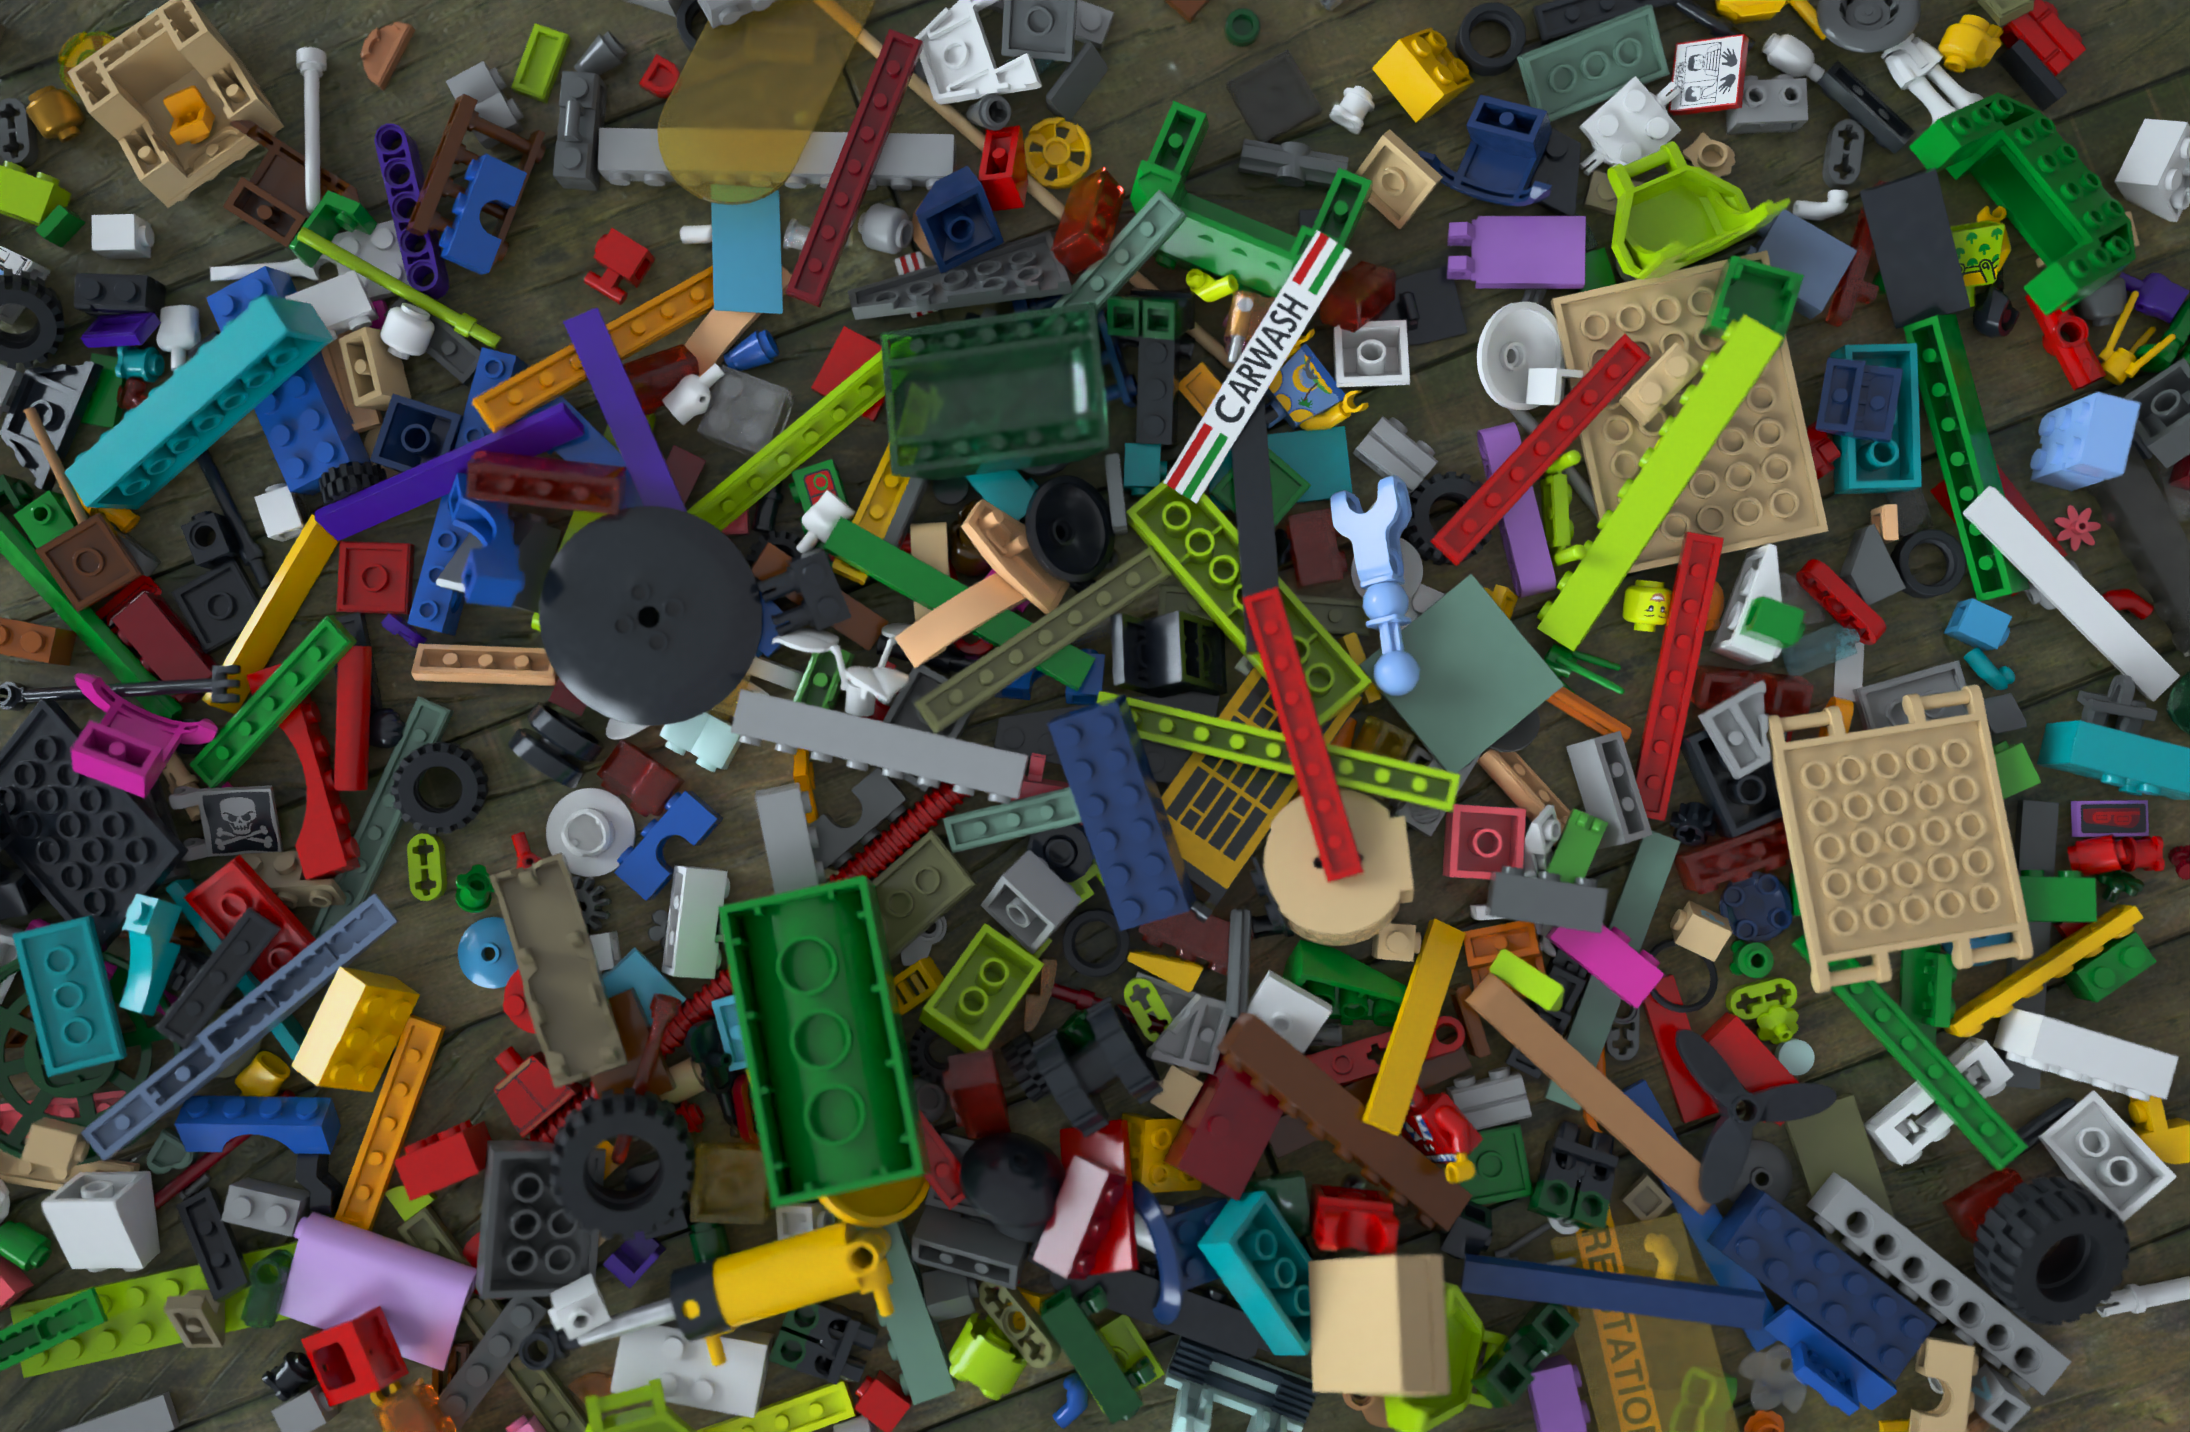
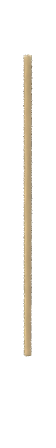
M811 0L878 59L883 45L832 0ZM913 72L908 87L983 152L985 135L950 104L939 105L933 99L929 85ZM1028 174L1027 192L1100 255L1107 248L1108 244ZM1139 271L1129 280L1136 288L1159 290ZM1195 322V328L1186 331V333L1196 338L1195 341L1231 372L1235 364L1227 362L1229 351Z

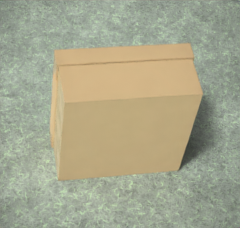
M1442 1255L1382 1256L1308 1261L1313 1392H1343L1366 1396L1449 1394Z

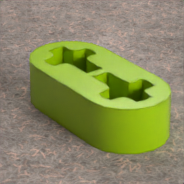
M421 833L415 835L407 846L411 893L421 901L439 899L447 889L443 841L435 834ZM424 839H426L427 845H433L434 848L433 852L427 855L428 865H426L425 854L418 851V847L424 845ZM427 869L429 879L436 881V888L430 889V895L427 889L421 888V882L427 881Z
M1136 977L1126 984L1124 988L1125 1002L1144 1036L1148 1040L1155 1042L1160 1035L1157 1031L1149 1032L1148 1028L1152 1023L1148 1013L1154 1011L1159 1020L1166 1019L1168 1021L1164 1025V1030L1173 1021L1172 1016L1150 980L1144 977ZM1137 984L1141 988L1148 987L1150 989V992L1146 994L1150 1006L1144 1009L1138 999L1134 1001L1130 999V996L1134 994L1133 986Z
M1770 977L1731 989L1725 999L1726 1008L1729 1013L1744 1020L1758 1018L1762 1013H1768L1771 1007L1775 1005H1783L1785 1009L1791 1008L1797 999V989L1790 980L1784 978ZM1775 985L1786 989V994L1781 996L1782 1002L1774 998L1766 999L1765 995L1774 993L1776 991ZM1741 994L1748 998L1757 997V1002L1747 1005L1746 1012L1744 1009L1736 1007V1003L1741 1001Z

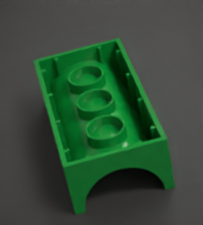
M864 875L718 907L772 1208L932 1173L876 886Z

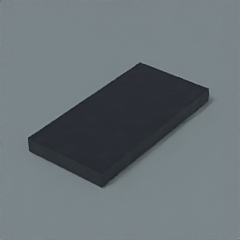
M1936 168L1861 190L1860 195L1895 328H1901L1935 315H1946L1970 308Z

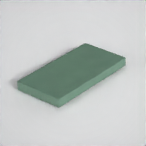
M1645 5L1517 56L1530 106L1546 110L1550 122L1611 98L1635 76L1644 85L1670 74L1652 5Z

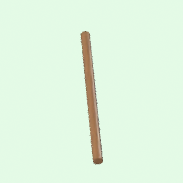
M35 407L25 409L24 413L78 524L88 519L87 514L72 483L65 474L61 460Z

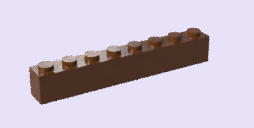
M1241 1013L1216 1047L1225 1055L1223 1061L1236 1072L1241 1073L1243 1070L1253 1078L1250 1083L1258 1091L1266 1096H1269L1271 1093L1279 1099L1278 1107L1286 1114L1295 1119L1299 1116L1308 1123L1305 1129L1320 1141H1324L1326 1138L1335 1146L1333 1152L1339 1158L1349 1164L1353 1161L1361 1167L1360 1175L1375 1186H1379V1184L1384 1186L1389 1191L1387 1197L1403 1209L1408 1206L1416 1213L1414 1219L1420 1225L1430 1231L1437 1228L1448 1232L1472 1195L1458 1183H1450L1444 1171L1402 1136H1394L1362 1121L1366 1106L1258 1016L1252 1013Z

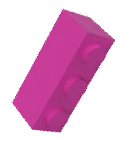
M1603 925L1602 933L1553 926L1545 936L1634 1008L1640 1006L1665 975L1657 968L1660 962L1643 949L1640 953L1635 951L1628 945L1631 939L1615 926L1609 930Z

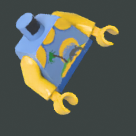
M1314 328L1306 336L1300 335L1265 392V395L1270 400L1265 405L1266 426L1268 429L1283 418L1293 430L1299 427L1306 431L1331 429L1350 417L1351 412H1360L1368 408V402L1359 405V407L1355 406L1353 402L1355 395L1361 393L1362 390H1354L1345 394L1340 387L1336 386V381L1309 346L1304 344L1301 347L1300 343H1304L1315 334Z

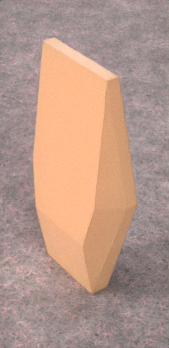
M984 499L977 502L961 527L979 553L1000 577L1045 615L1056 609L1070 583L1052 577L1039 565L1030 549L1024 524Z

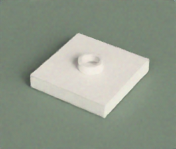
M1270 970L1248 1002V1013L1258 1016L1302 1054L1332 1012V1005Z

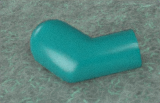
M1979 647L1974 648L1963 657L1974 672L1995 690L2007 689L2008 685L2015 681V674L2009 667L2002 666L1997 669Z

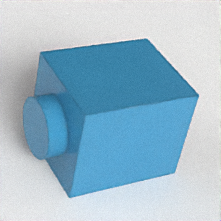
M1973 598L1959 601L1944 634L1971 647H1979L1982 651L1998 649L2009 636L2010 628L2008 625L2012 616Z

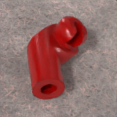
M2127 588L2110 590L2102 595L2116 611L2126 609L2140 620L2147 618L2154 609L2153 605Z

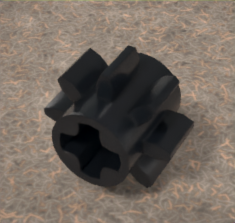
M1690 802L1687 804L1681 803L1679 812L1675 811L1672 813L1669 825L1675 827L1674 837H1677L1686 845L1696 846L1701 843L1705 845L1708 836H1715L1718 823L1713 821V810H1709L1706 805L1700 802Z

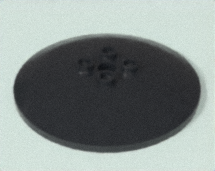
M660 506L630 507L611 512L597 518L576 532L558 552L547 572L539 604V625L545 652L553 669L565 686L579 700L605 716L618 721L644 726L675 724L692 719L714 708L739 685L753 663L761 639L763 624L761 595L756 578L738 547L723 532L700 517L685 511ZM646 606L656 608L660 614V621L655 627H646L639 619L640 611Z

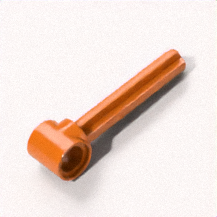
M1561 687L1546 700L1602 736L1621 731L1624 744L1631 736L1632 730L1630 727L1565 687Z

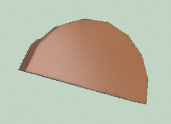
M394 22L393 25H386L379 30L378 28L374 29L364 41L361 51L364 70L368 78L383 91L415 32V28L412 25Z

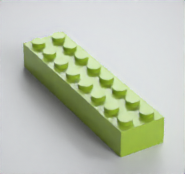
M1162 481L1126 511L1127 523L1148 547L1152 546L1174 577L1267 681L1260 654L1246 655L1237 529L1204 492L1196 504ZM1278 576L1280 594L1320 727L1322 728L1364 693L1372 681Z

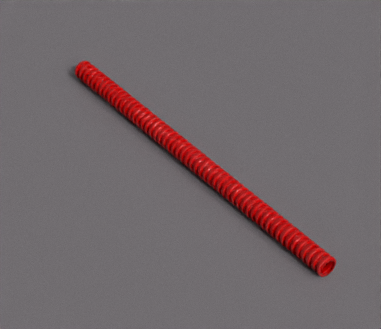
M940 781L941 786L938 788L933 787V793L930 795L926 793L923 796L924 800L922 802H915L916 807L913 810L908 808L905 817L900 815L898 823H891L889 825L890 830H883L881 832L882 836L879 839L877 837L872 839L873 844L871 846L865 845L863 853L857 852L855 860L849 859L847 867L841 866L838 869L839 873L837 875L832 874L830 876L831 880L822 884L864 875L868 879L878 877V872L886 870L889 862L893 864L896 861L895 857L897 855L902 856L905 848L910 849L913 846L912 842L915 840L918 842L921 839L920 835L923 833L927 834L931 826L936 827L938 825L937 821L940 818L942 820L946 818L948 811L953 813L955 811L954 806L956 804L962 805L964 803L962 799L966 796L970 798L971 795L953 792L954 784ZM727 964V970L721 969L719 971V977L715 976V979H710L711 984L706 983L702 986L701 992L696 991L693 994V999L688 998L685 1000V1006L680 1005L676 1009V1014L671 1013L668 1016V1021L663 1020L659 1023V1028L652 1029L665 1060L667 1059L666 1054L671 1055L675 1052V1046L681 1047L684 1044L683 1040L688 1030L695 1023L706 1020L709 1017H715L711 1001L734 994L729 964ZM590 1082L591 1087L586 1086L582 1089V1095L576 1094L573 1097V1102L568 1101L565 1104V1109L560 1108L556 1111V1117H549L547 1119L548 1124H541L539 1131H533L530 1134V1139L525 1138L524 1140L555 1143V1136L559 1127H564L567 1115L573 1109L579 1111L582 1108V1102L592 1096L595 1101L599 1099L593 1082Z

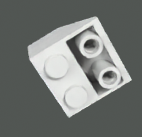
M2144 119L2115 183L2125 200L2170 222H2177L2183 209H2186L2190 204V126L2188 122Z

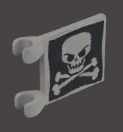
M272 785L204 789L179 786L174 789V794L169 796L170 806L173 809H183L199 805L205 840L200 838L186 839L183 844L189 851L182 858L183 861H192L208 856L283 852Z

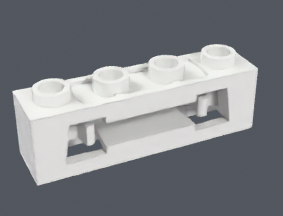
M1970 1037L1947 1056L1949 1061L1984 1098L2000 1093L2007 1085L2005 1082L2014 1075L1986 1040ZM1915 1082L1864 1123L1866 1133L1885 1157L1902 1166L1903 1164H1910L1916 1161L1922 1155V1149L1929 1143L1939 1141L1947 1136L1951 1130L1950 1126L1954 1122L1937 1104L1916 1121L1906 1119L1912 1113L1917 1116L1934 1102L1921 1086Z

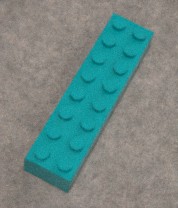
M265 294L255 298L249 304V308L238 318L229 321L216 338L203 344L198 350L199 353L189 362L177 367L171 378L163 385L152 389L145 401L138 407L126 412L124 419L118 425L104 432L99 438L100 441L91 449L79 454L75 459L76 462L65 471L85 506L88 508L139 509L329 344L334 338L312 304Z

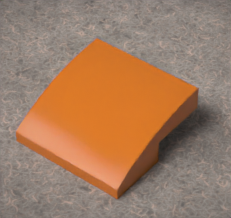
M1516 921L1464 931L1466 933L1464 937L1468 967L1471 969L1474 990L1490 973L1489 968L1502 949H1507L1547 975L1535 923ZM1499 979L1520 999L1528 998L1524 994L1520 993L1519 991H1517L1516 989H1514L1513 987Z

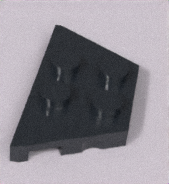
M86 361L84 365L77 366L61 364L53 365L48 369L43 367L26 369L0 430V436L7 446L14 450L15 457L21 466L29 468L36 478L34 484L37 488L52 491L56 477L24 410L35 407L63 465L104 366L92 361Z

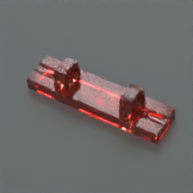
M1879 181L1874 186L1884 184L1887 182ZM1863 206L1850 243V247L1856 249L1857 252L1836 287L1825 323L1837 327L1851 319L1856 301L1870 304V302L1876 299L1879 286L1863 280L1874 248Z

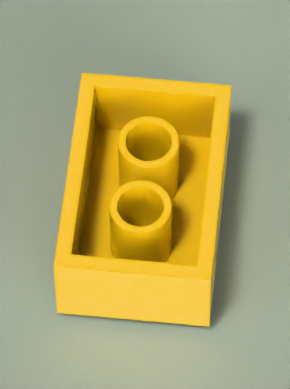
M339 967L292 1067L317 1086L373 1092L420 994L394 976Z

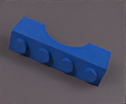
M457 473L448 497L452 524L472 533L484 546L471 549L462 574L466 603L512 607L516 594L521 593L523 590L525 575L522 570H519L518 566L519 546L514 544L513 519H509L507 512L509 497L503 492L500 478Z
M193 1095L183 1103L175 1121L176 1129L186 1152H222L226 1142L240 1135L254 1134L273 1138L286 1145L294 1154H331L341 1127L332 1098Z

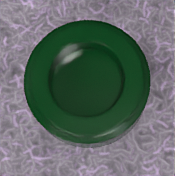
M1239 8L1228 15L1225 23V35L1231 44L1237 47H1247L1258 38L1260 20L1252 10Z

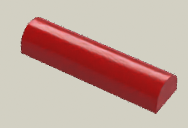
M353 646L338 662L334 788L339 791L368 790L372 646Z

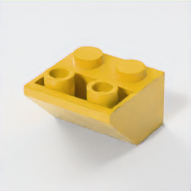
M1431 27L1399 39L1372 68L1415 123L1434 115L1475 82L1469 75L1467 65L1452 54L1447 47L1445 38Z

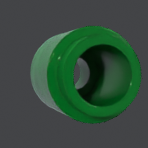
M9 1220L0 1227V1256L24 1271H30L34 1267L36 1269L40 1268L49 1259L52 1253L50 1249L51 1240L23 1222L15 1223Z

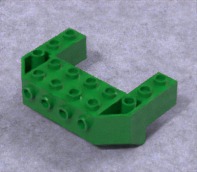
M1997 92L1938 118L1909 146L1927 170L1936 168V172L1946 168L1955 180L1972 174L1997 206H2002L2006 209V217L2047 266L2044 271L2023 287L2046 316L2059 309L2062 312L2067 311L2102 287L2136 259L2132 223L2125 214L2124 207L2119 201L2113 199L2103 188L2100 178L2094 172L2088 170L2078 158L2077 150L2063 140L2056 131L2053 121L2044 116L2039 110Z
M1173 101L1148 161L1141 160L1130 196V201L1137 215L1160 189L1188 216L1152 255L1156 258L1155 263L1169 270H1174L1176 266L1187 271L1197 268L1216 280L1231 274L1238 282V290L1229 295L1238 297L1242 293L1254 298L1253 304L1269 310L1317 231L1348 248L1372 193V181L1338 168L1313 228L1302 225L1297 237L1187 193L1184 183L1207 133L1209 123L1207 114Z

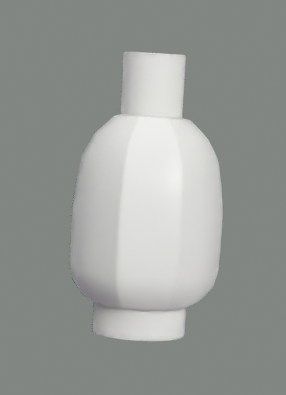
M1773 33L1762 48V52L1767 55V61L1770 65L1784 74H1790L1793 77L1807 76L1814 82H1817L1825 72L1823 68L1814 63L1812 50L1792 35L1785 34L1779 36Z

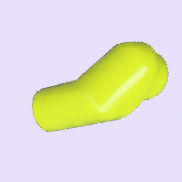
M1196 268L1189 271L1185 279L1190 290L1206 302H1214L1238 290V282L1231 274L1216 280L1209 274Z

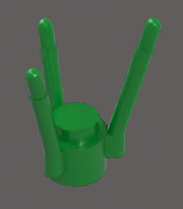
M1555 643L1552 644L1543 659L1558 678L1563 676L1567 679L1571 672L1574 671L1618 694L1625 692L1624 688L1576 664L1578 661L1576 659L1619 671L1621 666L1617 663L1577 650L1573 652L1564 645L1560 647ZM1559 678V680L1564 684L1563 687L1575 693L1564 681H1562Z

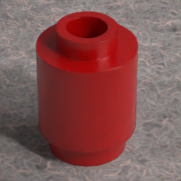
M2113 834L2076 841V845L2067 846L2072 871H2081L2084 876L2122 870V862L2128 861L2124 841H2116Z

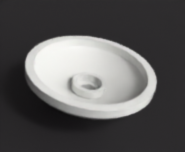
M1514 302L1508 304L1493 314L1482 331L1477 350L1478 373L1483 387L1496 403L1511 410H1530L1540 405L1526 404L1529 368L1565 369L1557 320L1550 311L1533 302Z

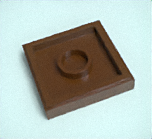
M101 512L35 550L77 612L85 610L144 575V572L104 513Z

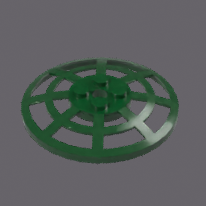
M101 951L104 962L117 967L109 984L114 1004L116 1002L120 1005L124 995L121 992L127 983L130 962L109 952ZM18 958L0 967V984L9 976L21 970ZM27 992L14 1001L9 1008L0 1005V1092L6 1101L23 1115L9 1134L0 1129V1150L21 1159L26 1145L23 1141L29 1134L31 1125L44 1117L88 1127L114 1106L112 1105L104 1111L96 1113L93 1092L109 1081L126 1092L115 1103L117 1104L148 1079L152 1065V1042L169 1038L155 1030L156 1026L148 1028L147 1022L141 1013L123 1008L137 1029L136 1031L122 1034L125 1048L141 1045L140 1066L135 1079L117 1068L120 1059L48 1077L35 1023L33 1020L20 1014L30 1004ZM163 992L159 1004L166 1014L172 1005ZM10 1028L29 1036L24 1048V1057L5 1062V1043ZM173 1042L174 1058L181 1051H183L184 1048ZM27 1072L31 1080L41 1089L31 1104L26 1102L16 1091L9 1076ZM55 1096L77 1098L80 1117H59L45 1113V1110ZM155 1122L152 1126H150L147 1130H145L142 1134H140L137 1138H135L123 1149L129 1147L130 1145L138 1141L143 1135H145L150 1129H152L157 1122ZM90 1145L86 1158L77 1165L93 1163L101 1160V1157Z

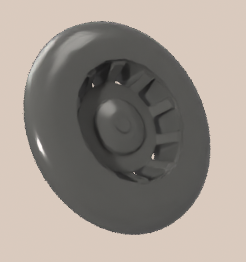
M1819 0L1817 6V21L1823 34L1837 46L1860 53L1880 52L1902 43L1913 33L1921 16L1920 0Z

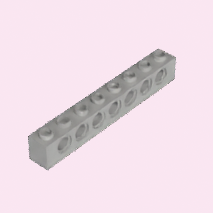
M1835 1172L1830 1175L1807 1204L1817 1214L1813 1219L1830 1234L1835 1229L1843 1234L1845 1237L1841 1241L1842 1244L1859 1257L1863 1252L1873 1259L1869 1263L1873 1269L1886 1279L1892 1274L1901 1282L1897 1286L1899 1290L1915 1302L1919 1297L1926 1301L1928 1305L1924 1310L1942 1324L1947 1319L1956 1326L1952 1331L1956 1336L1971 1346L1974 1342L1978 1343L1984 1348L1980 1355L1998 1369L2003 1364L2009 1368L2011 1372L2007 1377L2026 1392L2030 1387H2033L2044 1396L2071 1363L2069 1359ZM1857 1212L1856 1221L1851 1225H1847L1849 1215ZM1885 1234L1883 1244L1875 1248L1877 1238ZM1913 1257L1911 1266L1903 1270L1904 1262L1908 1258ZM1940 1280L1938 1289L1931 1292L1933 1283ZM1968 1302L1966 1311L1959 1314L1961 1306ZM1996 1325L1995 1331L1990 1336H1987L1988 1330ZM2023 1348L2022 1354L2015 1358L2016 1352Z

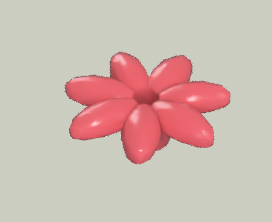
M2069 505L2067 507L2068 519L2064 517L2054 519L2058 526L2064 528L2057 535L2056 540L2064 541L2070 538L2072 551L2078 550L2081 540L2087 545L2093 546L2095 540L2089 532L2100 529L2101 524L2088 522L2092 513L2091 508H2086L2078 515L2074 506Z

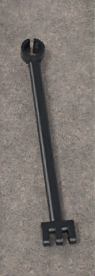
M212 666V678L106 685L120 697L212 692L211 702L219 704L240 703V695L234 693L227 694V689L240 688L241 681L228 679V675L241 674V666ZM5 682L0 685V694L8 695L7 699L0 697V708L4 710L20 711L28 704L39 702L42 698H53L55 701L88 699L78 686L27 688L25 685L16 682Z

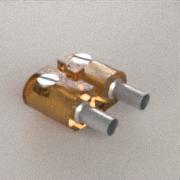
M1245 291L1233 292L1225 336L1231 338L1227 362L1236 364L1241 356L1244 341L1249 342L1276 298L1261 297L1260 294Z

